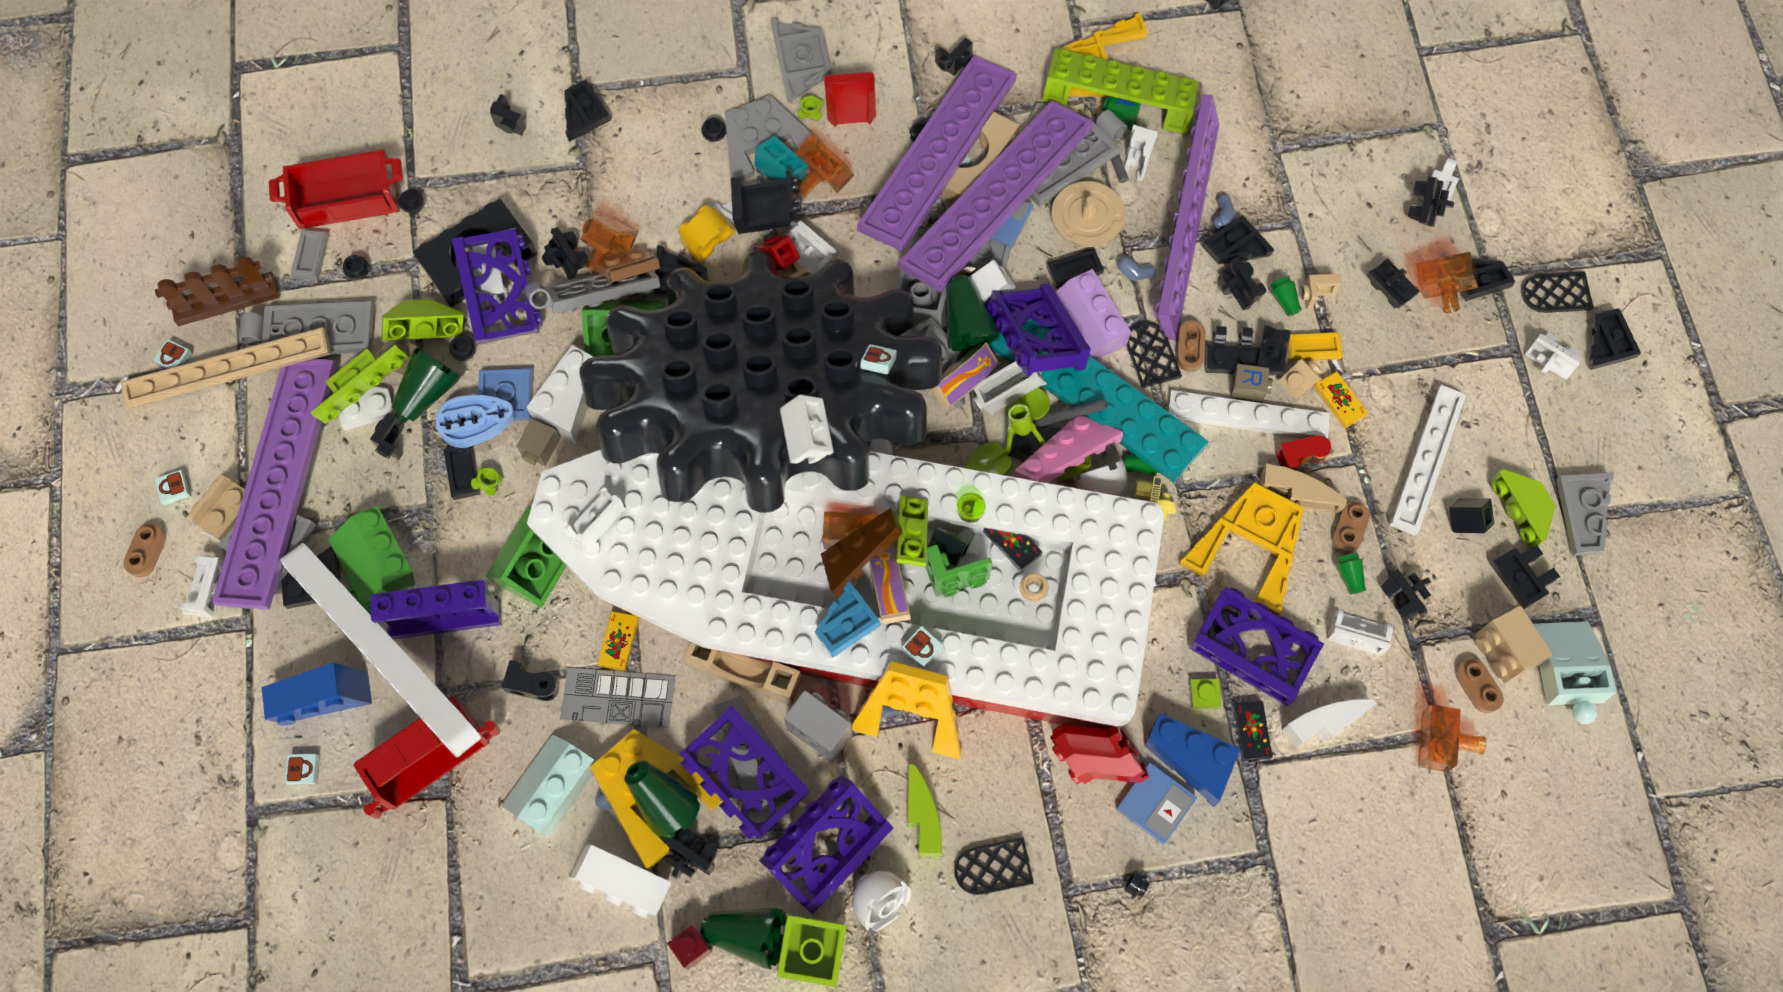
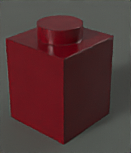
M693 925L687 927L667 943L683 968L688 971L712 953Z

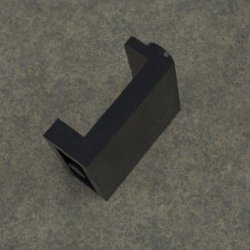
M786 170V179L745 186L741 177L730 178L732 219L738 234L798 225V215L802 214L800 199L796 198V194H800V185L798 178H793L791 170Z

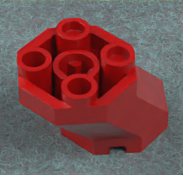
M1061 724L1052 730L1053 734L1050 738L1055 745L1052 749L1060 762L1066 761L1070 767L1068 773L1077 785L1081 782L1086 784L1095 778L1141 783L1150 778L1144 761L1141 763L1137 762L1139 761V752L1126 732L1119 726L1112 725L1107 729Z

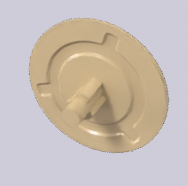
M1082 181L1065 187L1056 196L1052 206V221L1056 230L1064 239L1078 246L1096 247L1112 241L1121 232L1125 222V207L1121 198L1114 190L1098 182Z

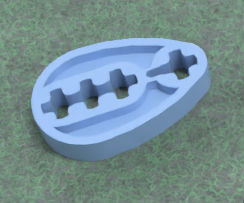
M485 395L459 396L448 400L440 407L436 415V428L443 440L449 445L457 448H467L481 444L503 432L514 422L516 413L508 401ZM505 409L504 417L500 418L498 416L500 410ZM474 415H479L478 423L473 424ZM465 417L467 420L464 423L465 426L460 427L458 423L461 422V418ZM449 420L453 421V424H451V429H447L445 427L448 425Z

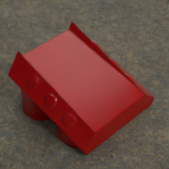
M873 72L826 75L824 83L827 120L835 128L838 124L867 122L870 125L876 117L875 78Z

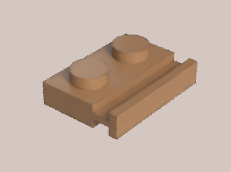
M640 248L630 250L627 255L608 256L604 259L605 261L597 263L598 273L610 279L611 282L660 268L658 258H654L652 254Z

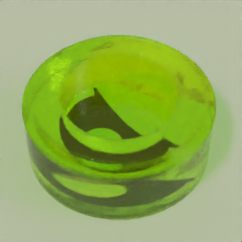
M976 493L962 495L957 502L958 516L968 523L979 521L985 513L986 505L984 499Z

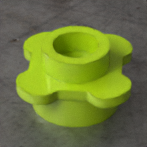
M815 96L801 98L799 101L801 108L797 112L800 119L809 118L814 121L820 120L822 117L820 111L824 106L823 101Z
M486 466L479 467L477 477L471 481L472 488L484 491L487 496L495 495L497 485L503 481L502 475L492 468Z

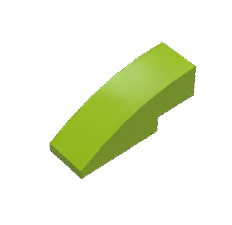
M909 764L908 827L919 828L918 857H942L941 829L932 795L917 767Z

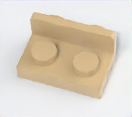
M222 474L217 480L212 482L203 498L193 505L188 518L211 535L222 540L235 525L245 489Z

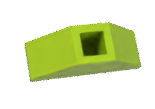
M431 299L403 300L382 315L381 338L382 341L462 336L464 314Z
M1506 469L1498 471L1490 480L1494 493L1501 498L1506 507L1507 515L1511 520H1514L1519 528L1522 540L1530 548L1536 545L1539 547L1547 540L1556 507L1555 503L1542 482Z
M900 495L897 517L903 534L892 544V560L896 563L925 567L927 563L928 499Z

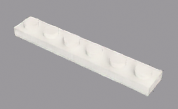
M1440 385L1437 389L1389 526L1414 536L1419 533L1466 394Z
M1171 390L1169 395L1168 412L1179 420L1299 438L1315 435L1328 438L1330 413Z

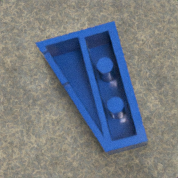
M334 662L262 687L265 720L277 722L279 726L292 725L297 720L372 704L368 672Z
M1161 713L1155 719L1144 745L1166 766L1187 781L1186 783L1192 789H1196L1205 797L1207 802L1213 807L1222 798L1240 752V748Z

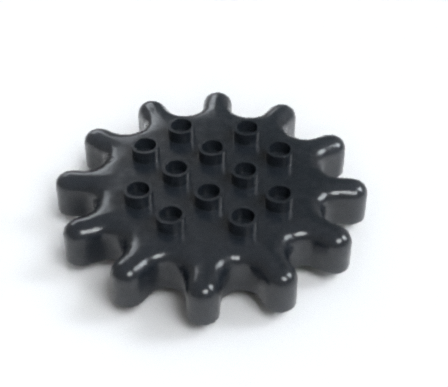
M757 251L745 258L742 275L731 281L709 282L703 280L691 269H675L669 273L666 280L669 303L667 307L656 310H644L620 305L612 309L607 315L606 325L613 355L588 358L582 363L579 370L585 404L594 410H606L599 415L596 423L601 454L606 461L624 463L645 454L658 453L656 467L662 496L668 501H687L693 498L708 481L715 478L729 477L740 480L745 485L746 501L752 510L768 513L779 509L784 504L786 482L796 474L803 472L821 473L839 489L856 491L865 487L870 480L869 450L866 442L874 439H885L899 444L913 445L923 441L927 435V404L922 394L915 390L932 389L940 384L942 380V349L938 341L931 337L899 336L914 327V301L907 291L891 289L871 297L855 296L853 269L850 263L843 259H831L825 262L812 275L792 278L777 273V264L772 255L767 252ZM869 344L897 350L896 359L888 374L861 368V359ZM799 395L823 399L834 452L809 464L808 458L799 463H790L780 412L781 407Z

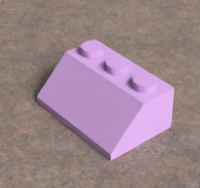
M1093 269L1070 279L1055 292L1091 348L1089 356L1097 360L1127 345L1131 331Z

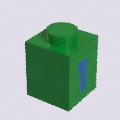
M1107 96L1102 111L1111 110L1127 125V129L1132 131L1142 103Z

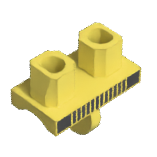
M1154 477L1152 482L1137 481L1134 498L1158 504L1164 512V521L1167 520L1168 514L1176 512L1177 505L1170 501L1171 495L1169 493H1163L1162 500H1159L1162 478Z

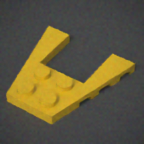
M1137 13L1132 19L1127 21L1121 20L1110 29L1105 31L1099 30L1088 39L1077 40L1060 49H1068L1072 52L1093 55L1097 58L1109 60L1104 46L1146 38L1148 31L1141 13ZM1071 87L1069 93L1071 97L1108 96Z
M1254 482L1228 512L1218 520L1212 529L1184 556L1179 565L1204 577L1228 531L1277 556L1254 602L1264 604L1269 608V612L1279 616L1282 611V603L1286 593L1287 580L1304 507Z
M891 661L878 680L875 689H872L867 701L859 709L856 718L854 717L852 731L877 737L881 725L883 706L886 705L895 710H904L919 714L922 717L938 719L932 752L960 759L962 746L959 745V729L955 725L956 713L952 709L953 698L949 677Z
M633 729L591 765L590 770L605 798L613 808L620 825L623 826L628 835L629 841L635 852L639 855L645 870L649 871L669 852V847L632 810L636 802L625 783L626 771L630 765L635 762L647 761L668 775L673 772L684 785L697 793V798L711 812L723 801L716 794L712 797L709 796L700 786L703 779L696 772L691 776L680 764L683 758ZM707 774L712 779V781L719 787L718 779L711 776L710 774Z

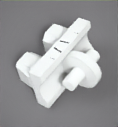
M1548 332L1544 335L1540 333L1525 355L1543 366L1541 369L1542 373L1546 374L1551 370L1567 380L1582 361V358L1579 357V351L1572 346L1564 348L1557 344L1556 337Z

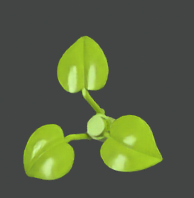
M1037 387L1007 405L1006 412L1011 426L1007 428L1008 438L1005 450L998 443H984L972 452L964 468L1006 475L1012 467V460L1007 455L1011 451L1013 433L1025 436L1033 432L1043 446L1046 442L1032 420L1041 419L1049 411L1051 404L1048 395ZM1090 456L1085 457V462L1077 467L1069 466L1065 468L1064 474L1056 479H1071L1089 470L1091 467Z

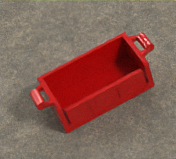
M385 149L282 166L283 174L268 181L270 201L285 203L286 211L298 229L400 212L397 181L403 180L402 162L399 158H389ZM279 182H283L284 185L283 197H280Z
M454 696L449 697L448 700L474 727L481 739L459 757H455L421 718L417 719L353 764L375 801L364 807V813L374 819H378L382 813L390 809L395 810L487 746L493 736L500 734V727L491 720L486 721L484 726L479 727L469 710Z

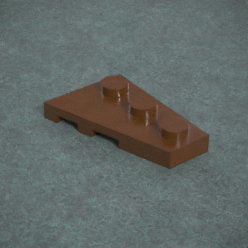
M891 508L821 553L831 593L835 597L839 598L845 592L843 587L853 577L857 580L864 573L862 568L872 558H879L903 534L897 514Z

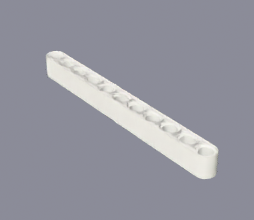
M301 543L279 559L295 580L455 757H459L481 739L478 732L385 630L378 623L371 621V615L304 543Z

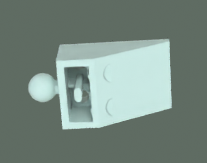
M1589 622L1533 624L1553 654L1552 657L1539 665L1547 705L1576 704L1572 710L1574 719L1581 724L1592 723L1597 717V709L1592 703H1605L1617 691L1611 665Z

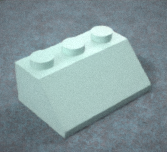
M552 734L501 806L548 838L593 774L590 766L596 761L572 744Z

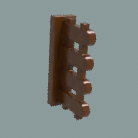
M249 257L239 258L236 261L237 267L230 269L225 265H214L210 268L211 274L201 276L198 272H188L184 275V281L180 283H175L170 279L160 280L157 283L158 289H155V295L158 298L164 297L167 300V308L172 310L174 322L178 326L280 298L274 273L271 271L263 274L261 262L259 260L254 262ZM242 275L245 279L237 281L235 277ZM216 282L218 287L212 288L209 284ZM190 289V291L193 293L185 295L183 291Z

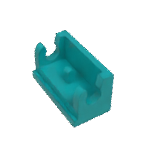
M775 135L756 147L754 166L771 181L786 179V170H791L793 178H798L799 184L803 185L809 166Z

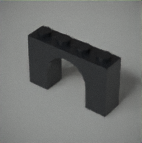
M501 199L488 203L477 213L465 217L462 222L442 231L439 236L429 242L422 243L416 250L412 251L422 269L450 307L465 299L460 273L456 269V256L452 239L515 228L516 234H522L525 250L520 251L522 260H529L538 254L532 240ZM505 242L497 243L509 257L512 253L511 246ZM516 260L513 264L515 265V267H518Z

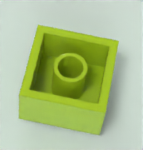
M787 915L776 976L778 978L837 987L847 925Z

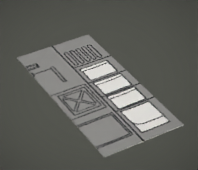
M568 668L560 720L669 728L676 676Z

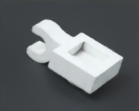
M1447 158L1441 172L1434 170L1431 177L1444 181L1443 190L1449 191V201L1459 178L1452 176L1457 161L1451 158Z

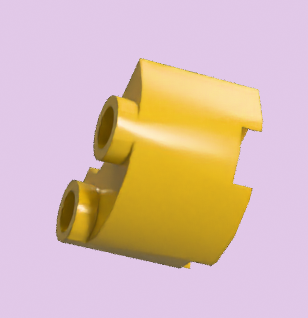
M709 205L701 207L695 217L689 222L683 223L678 229L682 245L699 264L713 253V249L717 244L725 243L737 232L736 228L720 210L711 208Z

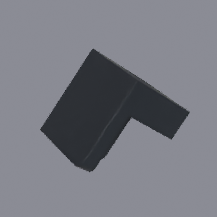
M1461 498L1449 507L1452 531L1454 533H1486L1494 525L1491 498Z
M937 527L928 547L937 545L940 553L945 552L949 564L956 567L965 557L975 533L964 529L959 536H956L941 527Z

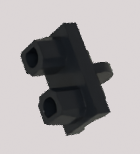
M1428 177V180L1415 182L1414 195L1423 196L1424 200L1422 206H1410L1408 218L1416 220L1425 226L1434 227L1437 216L1444 217L1446 208H1454L1455 202L1448 200L1449 191L1443 190L1444 181L1438 180L1436 177Z
M558 227L552 228L551 233L553 236L548 244L544 246L546 252L542 255V261L548 266L562 267L568 279L575 278L577 270L587 266L588 255L585 250L572 251L573 248L577 247L578 243L573 231L561 233Z
M1239 257L1233 258L1230 261V265L1220 273L1226 283L1221 288L1223 295L1232 294L1243 311L1250 309L1267 292L1263 283H1254L1251 276L1254 274V269L1250 262L1242 263Z
M1388 258L1367 274V277L1371 280V285L1376 290H1381L1388 297V302L1393 308H1401L1420 292L1406 278L1407 271L1404 268L1399 270Z
M1265 325L1256 366L1269 368L1270 376L1275 374L1282 375L1291 330H1279Z
M1396 569L1391 572V578L1387 579L1380 586L1388 599H1391L1400 592L1405 595L1407 601L1396 607L1397 612L1404 621L1417 615L1422 617L1428 610L1416 593L1419 592L1424 600L1429 598L1431 594L1426 586L1432 581L1429 577L1420 580L1417 574L1413 573L1408 577L1414 585L1411 587L1401 572Z
M680 828L675 833V837L665 839L664 843L669 849L682 857L679 860L671 855L667 860V863L675 867L671 874L672 877L678 879L682 874H685L692 878L696 871L688 866L689 863L710 876L714 870L712 864L719 852L715 846L705 841L697 853L689 849V846L696 838V834L688 828L686 830Z

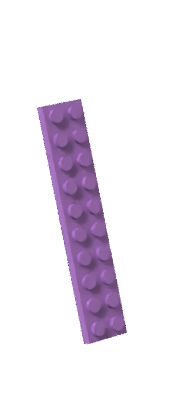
M973 55L858 222L857 231L903 252L981 135V129L993 111L996 112L1016 82L1017 74Z
M1203 94L1201 105L1196 107L1197 124L1192 127L1191 132L1193 144L1187 151V161L1189 164L1188 168H1185L1183 171L1184 188L1179 191L1178 195L1179 212H1175L1174 215L1175 233L1170 235V257L1167 256L1165 259L1166 277L1161 280V301L1156 303L1155 316L1160 320V330L1164 331L1165 336L1169 340L1174 341L1178 339L1220 126L1212 94Z
M1052 100L898 261L899 269L941 292L950 282V279L961 271L1091 131L1093 121Z
M311 359L280 368L212 600L217 606L270 610L283 564L279 559L285 556L322 423L310 412L329 398L331 389L325 381L336 373L338 365L334 360Z

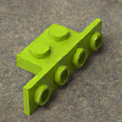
M397 345L391 347L378 359L369 349H365L325 381L334 394L310 413L324 424L336 419L344 409L356 403L369 389L379 385L382 379L389 373L400 368L409 356Z

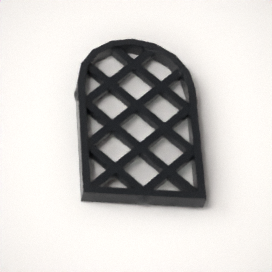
M1585 271L1533 275L1525 281L1521 289L1524 303L1530 309L1537 312L1589 311L1594 308ZM1579 276V277L1576 279V281L1573 280L1572 278H1570V277ZM1561 277L1558 282L1553 279ZM1543 278V280L1540 283L1535 280ZM1564 278L1572 283L1569 289L1560 284ZM1581 278L1583 281V286L1578 283ZM1546 280L1555 285L1551 290L1543 286ZM1529 282L1537 286L1533 292L1526 287ZM1575 286L1583 291L1579 297L1571 292ZM1557 287L1565 292L1562 298L1553 293ZM1539 288L1547 293L1544 299L1535 294ZM1585 294L1587 302L1582 299ZM1567 295L1576 300L1573 305L1564 300ZM1549 296L1558 301L1555 306L1546 301ZM1532 297L1540 301L1538 306L1530 301ZM1578 302L1584 305L1580 307H1575L1578 304ZM1561 303L1566 306L1563 308H1557ZM1544 304V305L1547 306L1548 308H1540V307Z
M1139 322L1133 325L1130 329L1131 333L1135 330L1141 334L1137 340L1129 337V341L1135 343L1132 350L1129 341L1126 347L1141 388L1182 378L1169 339L1165 336L1164 331L1160 330V326L1152 322ZM1148 326L1157 330L1155 335L1146 332ZM1159 333H1161L1164 340L1157 337ZM1143 335L1152 338L1149 346L1140 342ZM1155 340L1164 344L1161 351L1152 347ZM1138 345L1146 348L1143 356L1134 352ZM1166 347L1169 351L1170 356L1163 353ZM1149 351L1158 354L1155 361L1146 358ZM1134 356L1141 359L1138 366ZM1161 356L1170 360L1167 367L1158 363ZM1144 361L1152 364L1149 372L1140 368ZM1172 362H1173V365H1174V367H1175L1176 372L1173 371V370H1171V369H1169L1170 366H1171V364H1172ZM1155 367L1164 370L1161 378L1152 374ZM1140 372L1147 375L1144 381ZM1167 372L1174 375L1164 378ZM1149 377L1156 379L1155 381L1147 383Z
M1024 837L975 846L964 851L958 857L954 866V876L957 884L965 892L972 895H988L989 893L1034 884ZM1018 842L1014 850L1005 846L1006 844ZM1021 844L1025 858L1016 853ZM998 846L994 854L985 850L986 848ZM1001 848L1011 853L1006 863L996 857ZM979 850L974 858L967 855L972 851ZM981 852L991 857L986 867L976 861ZM1013 856L1023 861L1018 871L1008 865ZM963 857L971 861L966 871L958 866ZM994 860L1003 865L998 875L989 870ZM974 864L983 869L978 879L969 874ZM1025 865L1027 866L1029 878L1021 874ZM1006 868L1015 873L1010 883L1001 878ZM957 870L963 874L960 880L957 875ZM986 872L995 878L990 887L981 882ZM966 876L976 882L971 890L962 885ZM1018 876L1027 881L1013 885ZM998 880L1006 885V887L993 889ZM979 884L980 886L985 888L986 891H975V889Z

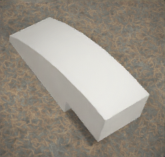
M1356 699L1329 704L1300 716L1289 723L1282 731L1296 749L1317 733L1326 742L1377 703L1373 699Z

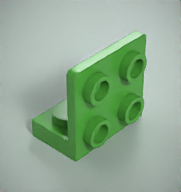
M934 545L927 548L925 568L935 596L943 595V597H950L959 593V589L969 586L971 589H975L985 585L986 581L990 579L992 560L989 557L947 571V569H950L945 552L940 553L938 546Z

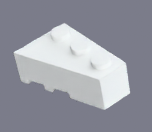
M571 345L526 408L533 420L556 429L558 435L577 444L578 433L581 423L584 422L587 407L579 370L582 363L593 356Z
M593 845L584 846L569 877L578 882L576 887L593 894L594 890L605 894L604 900L620 906L621 902L632 906L630 912L645 919L648 914L657 915L672 883Z

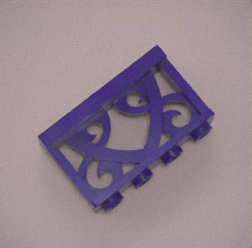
M511 228L510 230L452 239L476 346L487 344V342L539 333L538 326L542 325L540 311L534 310L526 296V303L517 301L522 288L525 295V287L528 285L526 276L531 275L528 259L522 260L520 252L525 250L522 234L517 235L515 228ZM499 242H505L511 246L512 253L509 257H505L502 255V248L497 252L496 259L491 256L493 247ZM488 244L486 255L466 252L465 250L468 247ZM516 260L520 275L509 266ZM482 264L486 265L485 273L482 277H476L473 274L475 268L482 270ZM491 267L506 275L514 283L510 294L501 306L491 295L475 293L474 288L483 285L488 280ZM484 301H489L496 310L492 312L490 307L487 311H484L481 308V304ZM523 309L527 314V320L523 325L515 326L508 322L505 317L508 312L513 318L519 319L516 316V311ZM500 319L507 328L505 330L484 333L485 328L495 324Z
M1050 283L1040 284L1038 289L1003 293L994 290L991 292L990 301L987 302V310L993 318L998 332L1005 339L1007 348L1012 351L1018 367H1021L1025 376H1031L1033 372L1071 367L1075 371L1086 369L1091 348ZM1031 319L1039 325L1049 327L1050 331L1047 333L1046 339H1043L1023 330L1024 324Z
M484 580L377 593L370 596L371 621L379 623L393 640L501 625L500 598L493 596L486 587Z
M1224 587L1189 649L1288 706L1295 701L1324 643L1319 641L1318 636L1314 633L1302 631L1295 627L1294 623L1288 618L1278 617L1269 612V608L1264 604L1252 602L1245 598V595L1240 590ZM1225 606H1231L1240 612L1239 617H1233L1229 612L1228 618L1232 624L1230 627L1223 621L1221 615L1222 608ZM1215 619L1223 631L1213 639H1210L1205 635ZM1257 630L1265 631L1272 644L1275 656H1261L1251 663L1245 659L1246 647L1238 634ZM1230 638H1232L1238 645L1239 650L1237 653H1234L1228 649L1229 645H1234V643L1231 640H1229ZM1292 643L1305 650L1304 660L1300 662L1287 661V657H1293L1298 654V652L1291 650L1290 646ZM1263 662L1275 663L1276 667L1269 665L1271 671L1268 673L1261 668V664ZM1287 668L1300 669L1291 686L1285 683Z
M732 705L690 745L680 752V755L684 758L680 764L691 776L696 772L703 779L700 786L710 797L716 794L723 801L719 807L730 819L735 815L742 822L739 829L749 840L755 837L760 841L796 805L810 794L808 787ZM728 722L732 725L723 744L710 739ZM742 743L747 744L749 747L745 755L732 751L733 746L739 750V745ZM705 746H714L721 750L720 755L718 756L715 753L706 754L705 756L712 758V763L709 766H703L698 761L699 750ZM758 756L764 759L757 771V783L760 790L749 791L730 787L728 780L730 757L738 761H751ZM718 771L719 787L707 774H713ZM766 772H772L775 775V779L771 782L767 781L771 788L766 789L763 775ZM792 790L795 795L776 812L772 798ZM729 798L734 800L745 801L742 805L741 811L732 803V801ZM766 800L770 807L768 819L761 823L752 821L749 817V810L757 808L760 815L762 812L760 801Z
M840 775L829 783L826 791L817 800L808 805L804 814L796 822L787 827L782 837L766 849L759 862L784 886L801 906L813 915L894 827L878 812L852 781ZM850 796L853 800V808L849 816H846L848 806L845 802L840 810H837V808ZM861 807L870 816L865 822L856 819ZM829 828H840L837 836V852L832 857L820 855L812 858V848L816 832ZM846 834H847V836H851V837L845 842V836H846ZM794 854L793 860L787 863L791 866L800 865V868L793 872H783V864ZM820 863H825V864L821 867L820 870H819L820 867H819V866H816V865H818V864H820ZM802 876L805 885L799 891L790 881Z

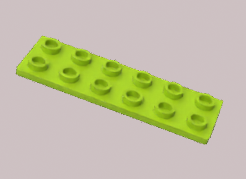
M1056 48L1042 101L1050 103L1053 100L1062 106H1066L1070 89L1074 87L1168 110L1162 129L1187 135L1195 109L1199 82L1188 77L1174 76L1166 72L1144 69L1141 66L1127 65L1115 60L1110 61L1093 55H1084L1068 49Z

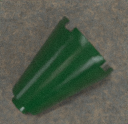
M965 275L951 278V282L946 285L948 349H952V351H966L984 341L987 344H991L1000 338L998 329L972 279L966 278Z
M415 347L391 405V408L395 410L393 415L405 423L408 420L414 422L461 379V376L435 358L427 355L421 349Z
M647 761L635 762L627 769L625 783L646 824L660 839L675 837L676 835L673 832L680 828L686 830L692 824L700 810L698 795L694 790Z
M780 908L711 912L707 918L703 919L700 932L704 936L706 943L761 968L771 970V965L776 966L779 962L783 935H780L781 926H785L786 915L784 910Z

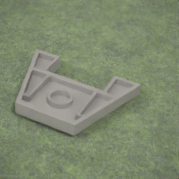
M771 95L725 112L731 178L741 177L742 181L754 177V170L747 156L755 153L757 146L774 135L781 142L791 138L800 157L823 149L822 143Z

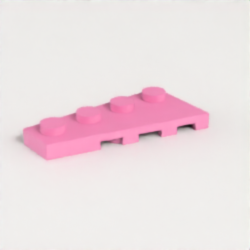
M1085 416L1075 417L1014 470L1015 477L1048 483L1064 474L1065 468L1069 466L1077 467L1084 463V458L1090 454L1095 453L1098 455L1106 450V445L1112 442L1114 444L1121 442L1123 432L1107 425H1100Z

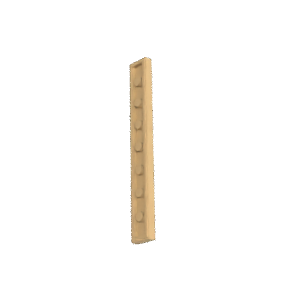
M321 327L121 381L125 406L133 408L330 355L331 349L327 330Z

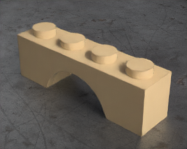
M993 111L981 129L980 144L987 153L986 158L973 167H958L943 190L942 199L954 204L1016 139L1019 133V124Z
M693 642L690 643L684 657L687 666L790 705H792L802 681L800 671L777 662H763L740 654L703 648Z

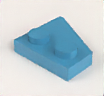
M850 581L843 587L845 592L836 602L833 601L828 609L826 618L820 622L815 630L817 638L832 658L881 626L880 620Z

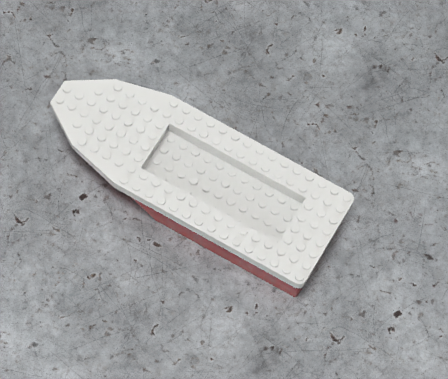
M598 450L541 473L527 521L529 528L598 598L703 648L755 657L766 662L774 661L796 669L802 675L875 689L878 680L891 661L923 669L902 651V646L922 626L943 644V649L923 670L949 677L953 704L1052 723L1107 729L1112 725L1119 727L1126 725L1134 716L1164 522V512L1156 503L869 451L870 480L862 489L856 491L841 490L821 473H799L786 482L784 504L779 509L768 513L752 510L746 501L745 485L740 480L729 477L715 478L708 481L693 498L687 501H668L662 496L656 467L658 453L645 454L624 463H611L606 461L601 454V450ZM604 486L611 496L615 494L621 499L625 510L590 549L585 551L565 534L564 528L567 525L571 526L600 495L599 490ZM900 495L928 499L927 547L937 527H941L956 536H959L964 529L975 533L965 557L956 567L949 564L950 569H947V571L990 557L992 560L990 579L979 588L971 589L969 586L959 589L960 592L950 597L940 595L936 597L925 567L899 563L911 620L882 625L869 563H867L862 568L864 573L857 580L853 577L850 582L880 620L881 626L835 657H831L815 633L820 622L826 618L828 609L833 601L836 602L838 600L831 593L821 558L822 552L889 508L897 514ZM967 501L975 502L973 519L966 517L962 513V506ZM965 506L964 510L969 512L971 508L970 506ZM984 528L1027 535L1041 549L1043 554L1021 573L983 533ZM1038 573L1046 578L1049 590L1044 599L1038 602H1031L1021 595L1019 586L1025 575ZM1031 584L1028 587L1031 592L1039 591V587L1035 584Z

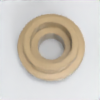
M1029 573L1022 578L1019 589L1021 595L1026 600L1038 602L1046 597L1049 584L1041 574ZM1031 584H1035L1039 587V591L1031 592L1028 587Z

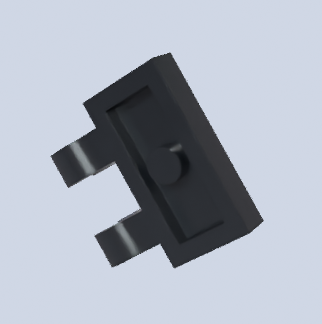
M1216 326L1215 331H1213V345H1207L1205 348V373L1233 374L1237 364L1256 366L1260 347H1252L1253 328L1242 327V333H1239V346H1225L1227 327Z
M1538 545L1520 554L1517 548H1514L1490 563L1523 609L1546 597L1549 592L1545 587L1560 578L1555 568L1550 569L1539 577L1531 569L1529 564L1543 555Z

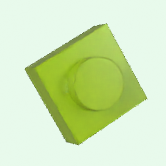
M1191 679L1189 681L1191 709L1221 708L1219 679Z

